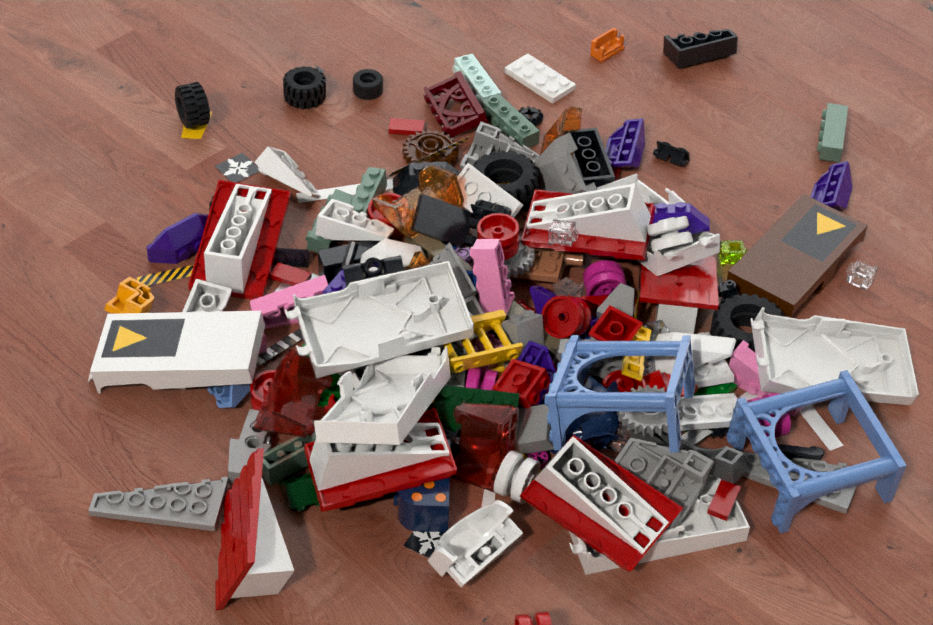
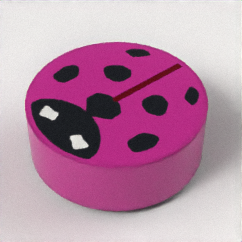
M545 451L528 453L527 458L540 461V469L547 465L548 455Z

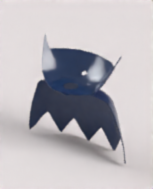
M589 376L585 388L595 392H619L615 380L608 388H605L593 377ZM542 400L540 405L545 404V400ZM617 411L586 413L576 418L565 431V443L575 435L584 442L592 441V447L597 451L604 448L611 440L628 441L615 435L619 425ZM553 449V450H547V451H549V452H551V453H553V454H557V452H558L559 450H554V449Z

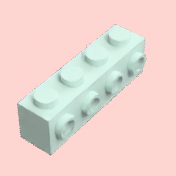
M473 54L454 58L453 73L461 71L481 107L483 100L496 94L501 95V91Z

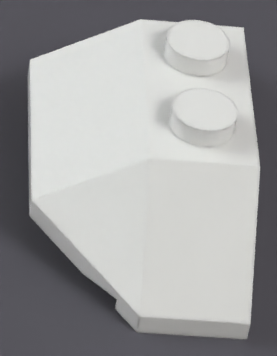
M385 238L361 255L360 263H365L371 257L382 260L383 258L401 255L405 271L427 266L429 261L421 246ZM371 267L369 269V271L371 272L378 270V268Z

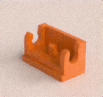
M615 27L592 40L590 55L600 62L606 61L625 49L624 35L622 34L618 38V30Z

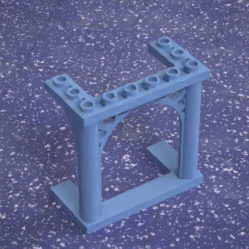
M571 335L569 342L565 344V352L561 355V362L557 365V372L553 375V382L549 384V392L545 394V406L549 408L547 423L551 424L549 439L550 442H553L554 450H560L564 446L566 429L581 415L595 411L666 412L670 452H679L681 445L678 409L683 387L684 398H693L695 391L691 335H683L681 341H580L579 335ZM614 356H677L666 393L595 392L585 388L584 381L589 369L596 362L604 358Z
M848 370L841 371L838 379L752 402H747L745 397L737 399L729 430L726 434L728 443L738 451L743 450L746 437L749 438L751 447L758 454L762 467L767 470L772 485L777 488L779 495L771 515L773 525L777 526L780 534L788 532L793 517L803 507L835 491L877 480L875 489L884 504L892 502L907 466ZM831 399L828 411L836 424L844 422L850 407L881 458L830 472L807 470L791 462L781 452L775 440V426L785 413L793 409ZM758 419L768 421L770 426H761ZM796 471L799 474V479L792 481L789 473Z

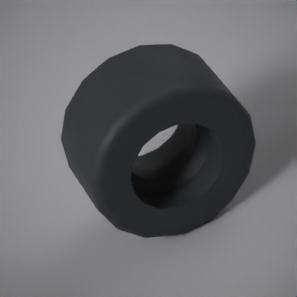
M363 69L356 72L353 76L354 94L364 100L378 98L383 93V77L381 73L373 69Z

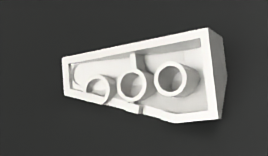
M268 146L255 161L259 167L258 170L263 175H268L310 197L318 199L321 197L312 183L304 179L306 177L305 174L297 169L298 165L285 151Z
M331 199L317 216L315 235L331 240L382 241L385 238L389 239L394 232V228L377 219L371 220L367 218L366 213L363 211L360 213L356 212L354 206Z
M196 279L183 312H221L226 308L233 290Z
M680 332L658 334L656 341H681L683 335H691L694 370L698 369V366L701 364H712L731 357L736 343L735 338ZM654 356L656 371L660 370L661 374L665 372L671 375L677 356Z

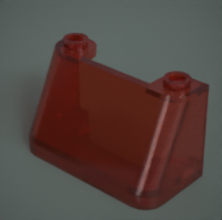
M289 348L275 370L253 427L261 431L306 438L307 435L311 436L315 430L314 419L312 418L324 389H329L333 378L331 375L316 378L310 358L300 356L297 351Z
M462 403L455 408L453 414L456 423L462 424L460 450L457 456L453 457L457 471L456 474L451 475V478L494 492V482L499 467L506 455L512 450L515 451L519 408L511 405Z

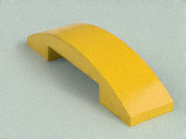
M641 327L632 341H650L651 330ZM623 356L621 373L641 381L645 367L643 366L645 356Z

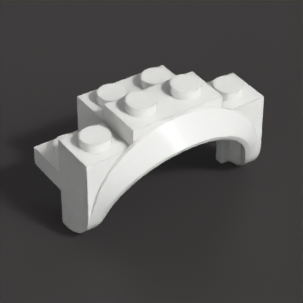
M495 500L491 504L470 513L440 537L434 553L428 559V562L441 577L448 572L462 588L468 581L473 580L502 555L523 534L509 518L513 509L506 503Z

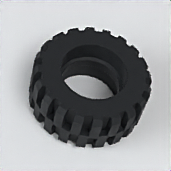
M495 151L491 152L490 155L482 156L481 159H478L472 165L523 204L517 214L530 208L535 189L539 190L537 166L530 158H526L525 155L517 154L514 151H501L498 153Z
M741 294V296L733 295L730 299L726 298L719 304L718 310L714 311L710 335L735 338L736 343L733 351L744 340L749 344L748 348L755 352L753 333L741 331L736 327H751L750 319L752 318L754 321L762 307L765 308L764 312L766 314L784 317V314L780 308L777 309L775 303L768 302L767 298H759L758 295L754 294L752 296L747 294Z

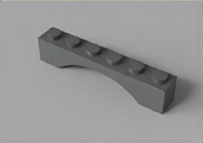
M630 430V438L650 441L657 445L669 447V436L664 431H662L661 436L654 433L653 437H651L649 433L643 436L642 432L634 434L635 430ZM681 440L680 450H694L714 461L709 473L710 475L734 484L745 473V457L743 452L728 446L718 449L700 448Z

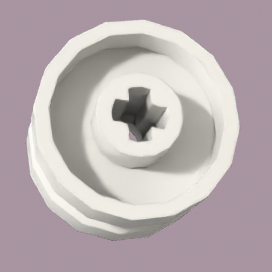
M687 216L671 217L646 226L649 236L661 235V238L650 242L652 252H655L656 249L659 251L693 242L691 232H678V230L689 226Z
M513 450L510 451L502 461L497 472L494 492L504 497L510 494L511 500L524 504L525 500L519 496L539 474L540 461L533 458L524 460L523 454Z

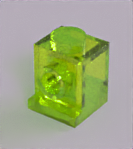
M743 240L720 241V252L718 255L721 267H724L725 264H736L744 256L747 248H744Z

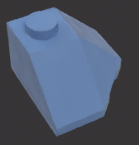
M250 384L207 386V390L210 395L215 396L218 408H234L250 391Z

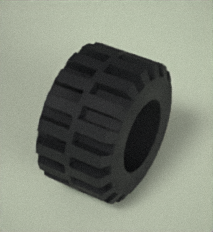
M310 66L295 67L286 72L285 77H283L285 101L290 106L293 105V107H299L300 109H310L311 107H317L318 104H322L326 98V80L323 72Z
M193 82L177 86L175 88V104L182 124L187 129L208 124L210 121V108L206 93L200 83Z

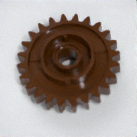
M431 129L428 132L422 130V133L416 131L415 135L410 134V138H406V142H403V159H406L407 164L413 163L456 143L455 138H450V134L444 135V131L438 133V130L432 132ZM455 146L421 163L447 162L452 166V163H456V159H458L459 147Z

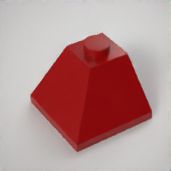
M609 305L590 330L588 336L598 341H632L643 326V323Z

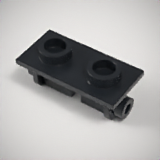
M657 141V149L653 151L655 158L667 162L670 156V163L679 167L686 166L687 161H690V154L686 149L674 147L668 142Z
M482 199L477 200L475 205H470L474 217L480 220L484 216L495 213L511 215V210L507 206L496 204L494 209H492L494 204Z
M276 248L272 265H276L279 262L292 267L308 268L310 252H308V249Z
M721 277L719 278L718 296L723 297L721 303L726 298L730 299L731 296L738 295L734 281L727 280L722 282Z
M457 428L456 432L444 430L446 439L450 440V450L453 458H457L461 450L459 446L462 437H459L460 428Z

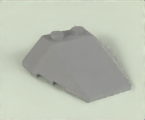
M481 121L476 130L473 143L468 153L465 154L459 168L463 169L467 163L473 165L482 156L490 155L491 152L495 151L497 153L501 151L521 153L526 158H530L533 163L540 155L525 145L520 146L514 142L515 139L510 136L508 138L502 134V130L498 127Z
M570 133L555 139L534 162L538 171L539 190L571 194L597 190L594 182L585 185L570 153L578 148Z
M635 438L628 440L614 461L683 507L682 511L667 527V530L682 521L704 488L714 464L713 460L694 450L685 451L679 449V452H670V447Z

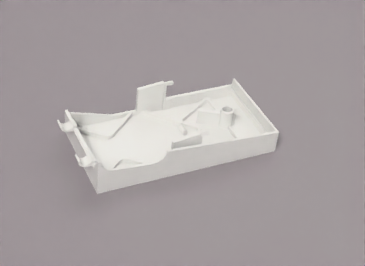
M709 474L704 488L682 521L673 528L666 529L638 564L747 541L750 526L737 499L727 521L707 514L708 507L721 481L720 478ZM569 531L574 544L569 543L572 552L578 554L586 575L620 568L602 553H598Z

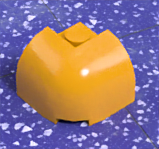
M128 277L119 284L116 297L106 303L104 310L111 314L149 313L155 297L150 292V287Z

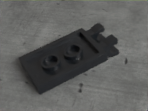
M420 194L411 231L446 244L450 242L452 246L462 248L463 244L472 247L477 237L468 236L469 229H476L480 219L471 218L470 211L431 196Z

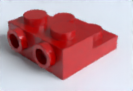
M512 359L492 387V390L519 393L518 406L530 409L533 404L536 405L539 402L541 391L549 387L550 377L546 368Z

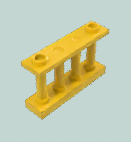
M503 309L470 316L474 324L473 334L478 335L486 351L476 353L469 338H465L460 341L468 355L458 357L451 343L443 344L444 348H448L450 373H460L463 370L507 360L511 361L512 359L519 358L523 347L522 342L511 344L505 334L502 322L505 320L506 314ZM495 330L504 347L494 349L485 331Z

